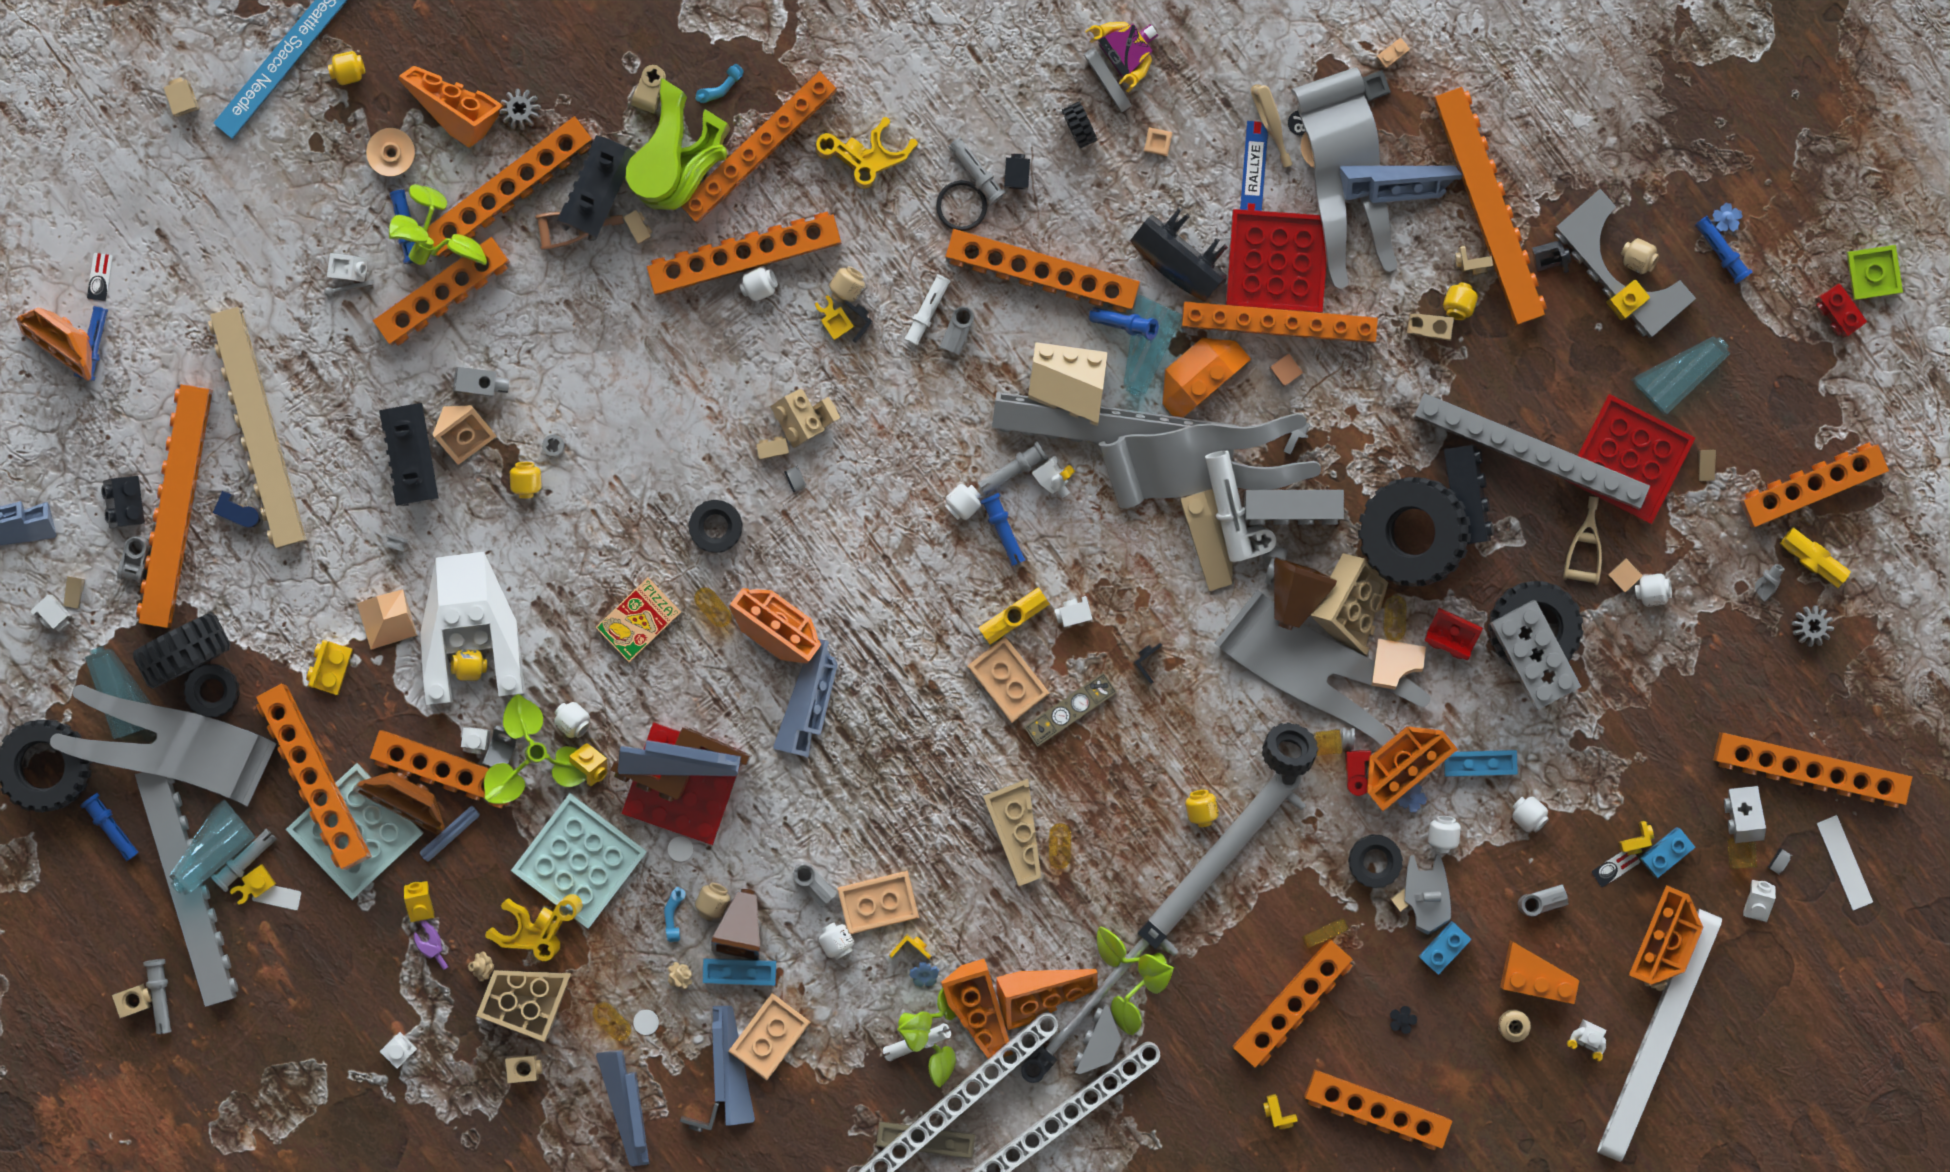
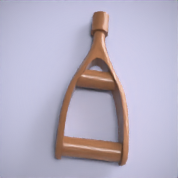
M560 212L544 213L535 216V219L538 220L541 250L567 246L582 240L589 234L581 231L579 236L572 240L551 245L547 217L559 216ZM623 215L606 218L603 226L624 224Z

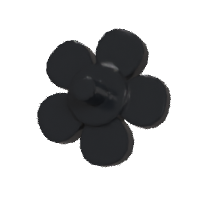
M1402 1006L1400 1012L1396 1009L1391 1011L1390 1017L1394 1019L1390 1023L1392 1030L1398 1031L1401 1027L1402 1033L1408 1034L1411 1032L1409 1024H1416L1417 1016L1414 1014L1409 1015L1411 1009L1408 1006Z

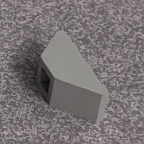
M1104 1004L1102 1009L1097 1008L1092 1020L1096 1022L1093 1031H1087L1083 1043L1086 1044L1083 1053H1077L1073 1065L1076 1066L1075 1073L1082 1074L1113 1061L1122 1039L1108 1005Z

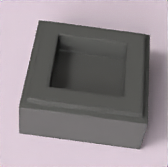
M1383 70L1362 77L1365 86L1364 93L1368 102L1391 93Z

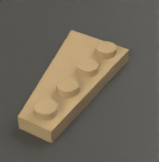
M1027 778L983 796L1018 886L1041 878L1029 781Z

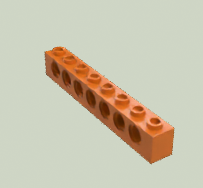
M819 71L697 187L689 201L682 205L681 208L698 224L837 92V88Z
M575 116L429 225L427 233L434 241V248L446 239L445 230L449 226H454L459 235L467 236L471 239L474 238L477 229L481 226L484 229L495 222L494 217L500 212L505 214L515 206L513 202L520 197L525 199L534 192V186L538 183L542 185L547 183L554 177L552 175L554 171L558 168L561 170L567 168L573 162L571 159L578 153L580 156L587 153L591 147L590 144L593 143V139ZM565 139H570L573 142L572 149L566 152L562 151L560 148L561 142ZM547 153L552 154L554 157L553 163L549 166H543L541 164L542 156ZM526 168L534 170V177L529 181L522 179V172ZM506 183H513L515 186V190L511 195L503 194L502 188ZM488 197H493L496 202L491 210H486L483 207V202ZM474 212L476 214V220L473 224H466L464 222L466 213ZM446 244L436 255L438 257L444 255L446 258L454 252Z
M828 212L814 215V220L805 222V218L791 221V226L782 228L781 225L767 228V233L760 235L758 231L747 233L744 235L745 239L735 241V238H729L721 241V246L713 248L711 244L698 247V252L689 254L688 251L674 254V259L667 261L665 257L651 260L652 265L647 266L654 294L656 296L759 266H765L840 245L842 242L834 214L829 215ZM811 227L819 228L821 231L819 238L815 240L809 239L807 237L808 229ZM789 233L797 236V242L793 246L784 244V237ZM764 240H771L774 243V248L771 252L765 253L761 251L760 245ZM742 246L750 248L751 251L750 256L746 259H740L737 256V251ZM718 253L727 255V262L722 266L714 263V257ZM696 259L702 260L704 263L703 269L700 272H693L691 270L692 261ZM671 266H678L680 268V275L675 279H671L667 275V271Z
M956 229L952 231L945 256L946 259L950 260L949 264L963 268L964 264L973 266L972 270L986 274L988 270L995 272V277L1009 281L1010 277L1020 279L1019 284L1033 287V284L1043 286V291L1056 294L1057 290L1066 292L1065 297L1075 300L1084 297L1090 299L1089 304L1103 307V303L1113 306L1112 310L1125 314L1127 310L1132 311L1140 283L1137 280ZM969 246H975L979 250V255L975 259H969L965 255V250ZM999 253L1002 256V262L996 266L991 265L988 261L990 254ZM1021 259L1025 262L1026 267L1022 272H1016L1012 269L1011 265L1014 260ZM1038 266L1048 268L1049 275L1046 278L1040 279L1035 275V269ZM1067 272L1072 276V282L1069 285L1060 284L1058 276L1061 273ZM1085 279H1091L1095 282L1096 287L1093 291L1086 292L1082 289L1081 284ZM1110 285L1117 287L1119 295L1113 299L1108 298L1105 294L1106 287Z
M1184 302L1181 328L1375 343L1378 318Z
M281 683L257 696L256 698L259 702L256 705L262 717L266 716L270 724L267 726V729L272 738H276L280 745L277 747L279 754L283 760L287 759L291 767L288 769L290 776L294 781H298L301 787L299 794L305 803L308 802L312 809L309 813L315 824L319 823L322 830L320 836L324 844L330 846L333 852L331 858L335 866L348 870L371 858L372 855L288 686ZM283 707L285 715L281 720H277L275 713L277 709ZM294 729L295 738L288 742L286 733L288 730ZM304 750L306 759L299 763L296 758L299 751ZM314 771L317 779L315 783L309 784L307 776ZM325 793L327 795V802L325 805L320 806L318 804V797L320 794ZM335 814L338 817V823L335 827L331 828L328 820L330 816ZM343 836H347L349 844L345 849H341L339 846V840Z
M1719 732L1713 758L1714 761L1719 762L1718 767L1733 770L1735 765L1743 767L1742 772L1756 775L1757 771L1766 773V778L1779 781L1781 776L1790 778L1789 783L1804 786V782L1813 783V789L1827 792L1828 787L1837 789L1836 794L1851 797L1852 793L1861 795L1860 800L1873 803L1875 798L1885 800L1884 805L1898 808L1899 804L1906 805L1912 776ZM1743 747L1747 752V756L1743 761H1738L1735 757L1736 750ZM1763 753H1767L1770 756V763L1765 767L1759 763V757ZM1788 758L1794 762V768L1790 772H1786L1783 769V762ZM1810 764L1816 765L1818 769L1816 776L1812 778L1806 773V769ZM1837 769L1841 773V779L1839 782L1833 783L1830 779V774L1833 770ZM1862 775L1865 780L1864 786L1857 789L1854 786V779L1856 776ZM1884 780L1888 784V790L1886 793L1880 794L1877 786L1879 782Z

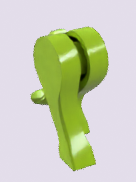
M661 78V117L658 128L649 142L630 158L626 167V180L631 190L645 206L655 210H675L689 201L706 172L715 163L726 160L727 149L723 146V142L731 128L725 121L705 109L703 113L702 136L696 143L682 148L684 133L683 109L687 96L682 90Z

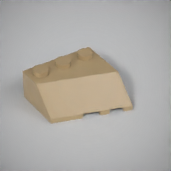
M1035 342L1028 398L1054 409L1059 407L1069 411V415L1078 418L1081 416L1090 420V424L1098 426L1108 352Z
M1343 553L1330 576L1337 580L1335 587L1310 616L1332 638L1367 656L1369 648L1366 647L1369 634H1374L1376 626L1372 625L1375 613L1381 610L1388 582L1379 576V573L1372 569L1364 558Z
M494 970L476 1016L546 1043L571 973Z

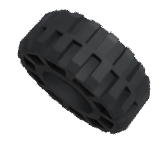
M1407 477L1391 481L1385 487H1380L1372 499H1368L1365 504L1367 508L1364 514L1361 513L1359 522L1362 523L1361 530H1358V539H1361L1363 545L1360 547L1361 552L1367 556L1369 560L1367 563L1372 569H1376L1379 572V576L1385 580L1392 581L1394 584L1415 587L1431 585L1441 581L1460 566V560L1465 558L1467 554V542H1470L1471 534L1468 533V525L1471 524L1469 517H1466L1464 511L1466 508L1463 502L1456 498V494L1451 489H1447L1438 481L1418 477ZM1410 509H1419L1430 515L1435 525V539L1432 546L1426 552L1419 555L1403 552L1396 544L1394 538V526L1397 518L1403 512Z

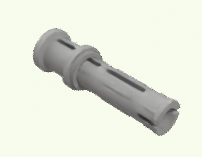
M961 137L954 140L948 146L972 176L976 189H980L983 192L990 206L1006 195L1005 189L1002 190L993 179L994 175L992 173L986 172L962 141Z
M1038 441L1034 442V446L1024 453H1017V459L982 481H979L978 484L981 488L990 483L988 487L982 490L984 494L988 495V493L1022 471L1030 472L1031 467L1040 461H1047L1049 458Z
M267 828L234 860H228L226 862L227 865L218 874L211 876L222 890L227 892L229 890L228 886L235 879L243 876L245 873L243 870L277 840L274 835L265 840L271 834Z
M165 959L143 962L148 976L146 986L148 989H151L156 1034L172 1031L165 990L168 984V979H165L163 966L166 963Z

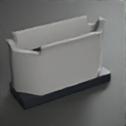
M798 465L784 471L793 493L807 487Z
M1779 848L1767 867L1780 875L1779 873L1785 869L1792 855Z

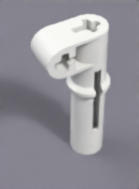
M1217 451L1206 455L1205 459L1218 510L1216 518L1221 522L1229 560L1232 562L1242 561L1272 551L1276 544V537L1272 531L1260 525L1246 527L1244 519L1245 508L1241 506L1229 452ZM1249 536H1250L1251 538H1253V539L1256 540V541H1251V545H1250Z

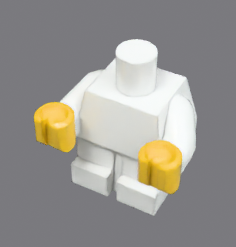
M1054 455L1036 468L1032 474L1040 485L1053 494L1057 491L1064 498L1070 493L1065 486L1068 482L1067 479L1071 477L1075 470L1071 465L1066 466L1064 469L1059 468L1057 464L1059 460Z
M1583 1019L1579 1028L1572 1033L1570 1040L1567 1041V1046H1572V1049H1576L1577 1043L1582 1046L1585 1044L1586 1048L1595 1051L1592 1054V1058H1597V1061H1601L1606 1049V1039L1604 1038L1606 1030Z

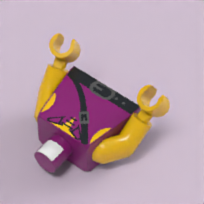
M1108 22L1100 26H1091L1085 31V33L1092 32L1094 38L1089 40V42L1093 43L1098 40V45L1122 77L1119 84L1121 85L1122 82H1126L1129 85L1126 92H1130L1148 72L1152 62V49L1148 43L1158 37V33L1151 24L1140 32L1133 23L1129 25L1126 22Z

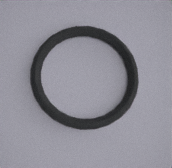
M964 180L954 181L946 185L939 193L936 202L937 214L942 223L948 228L969 231L977 227L984 219L987 212V199L980 189H976L974 183ZM964 185L973 188L982 200V211L979 218L968 226L951 224L943 216L941 210L943 196L949 189L955 186Z

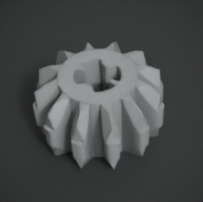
M516 89V97H513L508 92L506 95L510 101L501 100V104L507 108L501 109L500 114H508L503 119L504 123H509L512 120V129L517 127L518 122L521 130H525V122L533 127L534 123L530 120L531 117L535 119L540 118V115L534 113V111L540 110L541 106L538 104L532 105L538 98L536 96L529 98V90H526L523 96H521L520 89ZM518 104L521 106L526 105V108H524L526 112L523 115L520 113L515 114L514 112L517 111L515 107Z
M1813 606L1812 611L1808 607H1803L1804 615L1799 612L1795 614L1800 619V622L1792 621L1793 626H1799L1798 630L1793 631V635L1802 634L1798 641L1803 643L1807 639V646L1809 647L1813 646L1814 640L1818 646L1822 645L1821 637L1826 640L1830 639V636L1825 633L1826 630H1834V627L1827 626V623L1833 621V618L1827 617L1824 619L1827 610L1823 609L1818 614V606ZM1809 621H1810V622H1815V621H1816L1817 623L1815 624V626H1816V628H1818V629H1817V630H1811V632H1810V631H1809L1810 625L1808 624Z

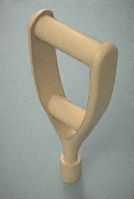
M1255 84L1251 87V95L1263 125L1279 149L1283 167L1291 166L1292 161L1284 147L1281 120L1269 87Z
M1589 496L1587 518L1574 537L1567 554L1563 574L1564 580L1586 581L1595 583V585L1599 583L1602 550L1595 523L1598 497ZM1587 527H1590L1593 531V534L1584 532V530ZM1577 541L1596 544V573L1569 569L1571 556Z

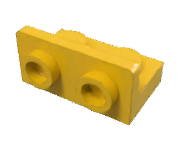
M323 640L321 644L318 643L313 657L317 658L314 667L310 666L306 676V680L309 681L308 687L339 695L353 649L327 640Z

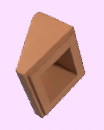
M1287 354L1269 367L1283 387L1303 373L1290 354Z

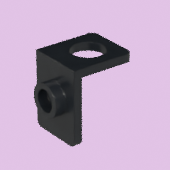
M846 301L845 304L867 322L852 340L856 344L872 325L873 321L867 317L869 312L860 304H857L855 307L849 301Z
M1158 643L1153 648L1149 644L1138 653L1140 658L1134 661L1150 684L1154 682L1140 662L1162 646L1161 643Z

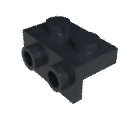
M139 476L104 480L101 494L106 502L104 516L109 524V528L145 524Z

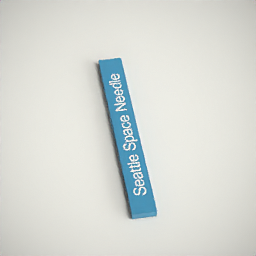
M314 0L213 123L234 139L348 0Z

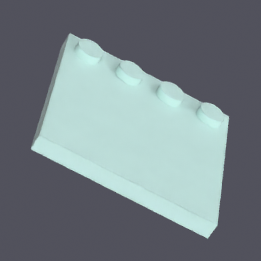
M358 763L336 782V785L372 855L371 858L348 870H343L340 867L337 868L331 858L333 852L330 846H326L320 836L322 830L319 823L315 824L310 816L311 807L286 829L352 900L423 834L422 830L415 823L353 791L354 786L359 781L371 778ZM325 793L318 799L320 806L325 805L327 802V795ZM335 814L330 816L328 820L331 828L335 827L338 823V817ZM343 836L339 840L340 848L345 849L349 844L347 836Z
M569 793L511 871L556 905L569 894L577 895L581 899L583 907L574 919L586 928H589L647 851ZM566 905L569 911L573 910L572 906Z

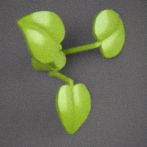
M417 184L411 185L409 188L410 197L418 204L429 206L424 227L418 226L417 222L410 217L396 215L392 218L389 225V239H404L415 242L408 256L411 261L419 265H425L430 255L436 256L437 252L446 244L452 252L486 265L487 260L481 246L467 236L454 234L451 239L446 238L434 248V241L428 236L427 230L434 208L445 210L447 200L442 193L434 188Z
M516 694L507 704L503 715V727L505 732L513 739H518L524 735L529 743L525 750L526 760L514 771L506 763H498L488 769L484 778L485 800L489 803L503 804L518 798L525 788V780L518 773L527 764L539 763L543 759L555 764L551 770L552 777L561 786L573 787L587 780V776L569 762V756L578 749L570 746L561 747L557 750L556 760H554L547 754L546 747L542 743H534V740L529 737L528 734H536L541 729L543 714L538 706L520 694Z
M1100 926L1097 931V947L1101 958L1112 967H1118L1121 962L1124 964L1138 962V971L1141 977L1144 978L1124 999L1116 996L1111 1003L1112 1016L1117 1025L1127 1034L1134 1035L1141 1028L1142 1018L1138 1008L1129 1002L1130 998L1144 984L1152 993L1158 994L1162 992L1170 981L1174 967L1167 965V961L1161 953L1145 954L1139 958H1125L1126 948L1122 941L1111 931Z
M943 987L937 999V1006L940 1012L930 1014L922 1011L916 1015L905 1012L901 1015L897 1030L903 1036L910 1050L918 1052L925 1047L929 1038L928 1033L931 1032L932 1018H941L944 1015L945 1019L950 1021L957 1016L948 1006ZM934 1044L931 1047L935 1049L936 1054L930 1058L929 1074L935 1086L941 1087L946 1083L954 1070L956 1056L951 1047L945 1046L941 1049Z

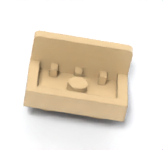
M803 389L783 397L770 406L793 448L825 430Z

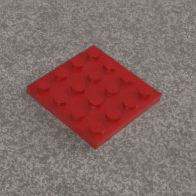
M1233 209L1226 305L1323 313L1326 251L1320 215Z
M1608 394L1577 456L1650 485L1641 509H1635L1570 481H1564L1652 524L1695 437Z
M653 722L647 740L675 745L681 731ZM653 775L657 778L661 777V775ZM690 775L681 798L678 800L674 798L672 802L659 797V791L652 789L650 792L636 787L638 782L632 781L621 814L713 845L737 776Z

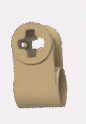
M649 65L643 70L639 84L634 92L631 106L653 114L656 112L660 101L661 78L666 80L663 69L657 65ZM655 70H657V74L660 76L659 80H654L653 83H651V79L648 77L649 73H654Z

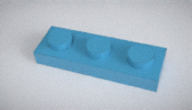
M1517 750L1454 752L1444 761V776L1518 774Z
M704 958L703 983L775 986L776 961Z

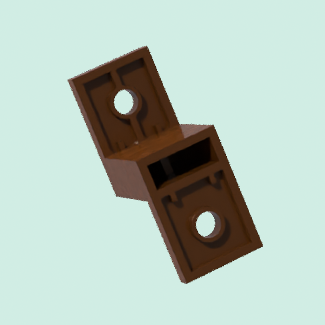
M686 726L682 727L675 743L678 746L701 750L705 747L707 751L741 756L739 768L742 764L748 765L752 755ZM618 760L614 761L610 770L615 772V778L624 782H629L630 779L638 782L636 787L650 792L652 789L659 791V797L670 802L674 801V798L677 800L681 798L690 778V775H661L660 778L648 774H619Z

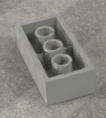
M1245 490L1244 519L1249 520V525H1264L1265 520H1273V525H1288L1289 520H1298V525H1312L1314 520H1322V525H1336L1338 520L1344 519V490Z
M1532 600L1490 622L1494 633L1536 710L1581 688L1536 600ZM1521 627L1530 631L1527 634L1528 638L1526 640L1518 635L1521 633ZM1534 648L1536 651L1540 650L1541 652L1538 661L1536 659L1531 660L1530 658ZM1545 670L1552 673L1549 683L1541 679L1544 676L1543 671Z

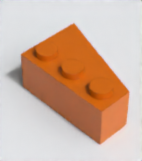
M1509 941L1500 988L1575 1004L1579 985L1578 979L1513 941Z

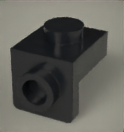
M1560 240L1532 248L1534 265L1537 272L1561 265L1564 273L1569 272L1568 263L1571 262V256L1568 248L1564 249Z

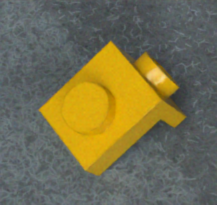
M588 743L569 756V762L587 776V784L590 786L602 781L608 773L607 758Z
M1645 821L1639 822L1642 836L1618 842L1620 851L1627 852L1628 855L1641 853V848L1652 846L1651 840L1654 839V833L1651 825L1647 826Z
M413 882L405 885L404 901L410 922L434 918L428 882Z
M1276 1094L1266 1096L1267 1102L1263 1103L1266 1117L1271 1116L1273 1126H1279V1129L1293 1127V1122L1298 1121L1296 1114L1282 1117Z

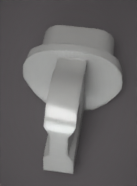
M1306 423L1303 428L1290 432L1291 436L1284 452L1291 454L1298 437L1308 438L1306 433L1310 424Z
M1275 546L1272 551L1263 555V559L1269 564L1265 579L1266 584L1272 585L1275 557L1286 560L1288 550Z
M1775 564L1771 570H1765L1763 572L1764 576L1756 581L1755 591L1764 601H1768L1781 582L1780 576L1785 569L1779 564Z

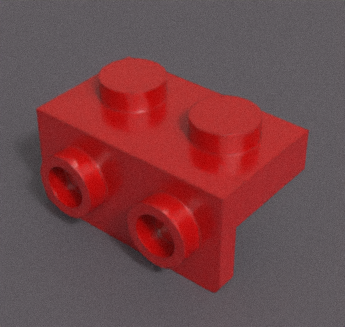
M1841 284L1835 285L1827 292L1815 298L1818 302L1816 304L1817 309L1823 316L1827 315L1831 320L1830 327L1837 336L1847 337L1867 323V320Z
M1438 608L1424 640L1435 649H1443L1450 652L1457 659L1468 661L1483 628Z

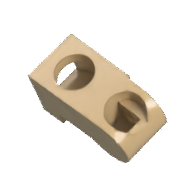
M1409 314L1407 333L1451 341L1454 318Z

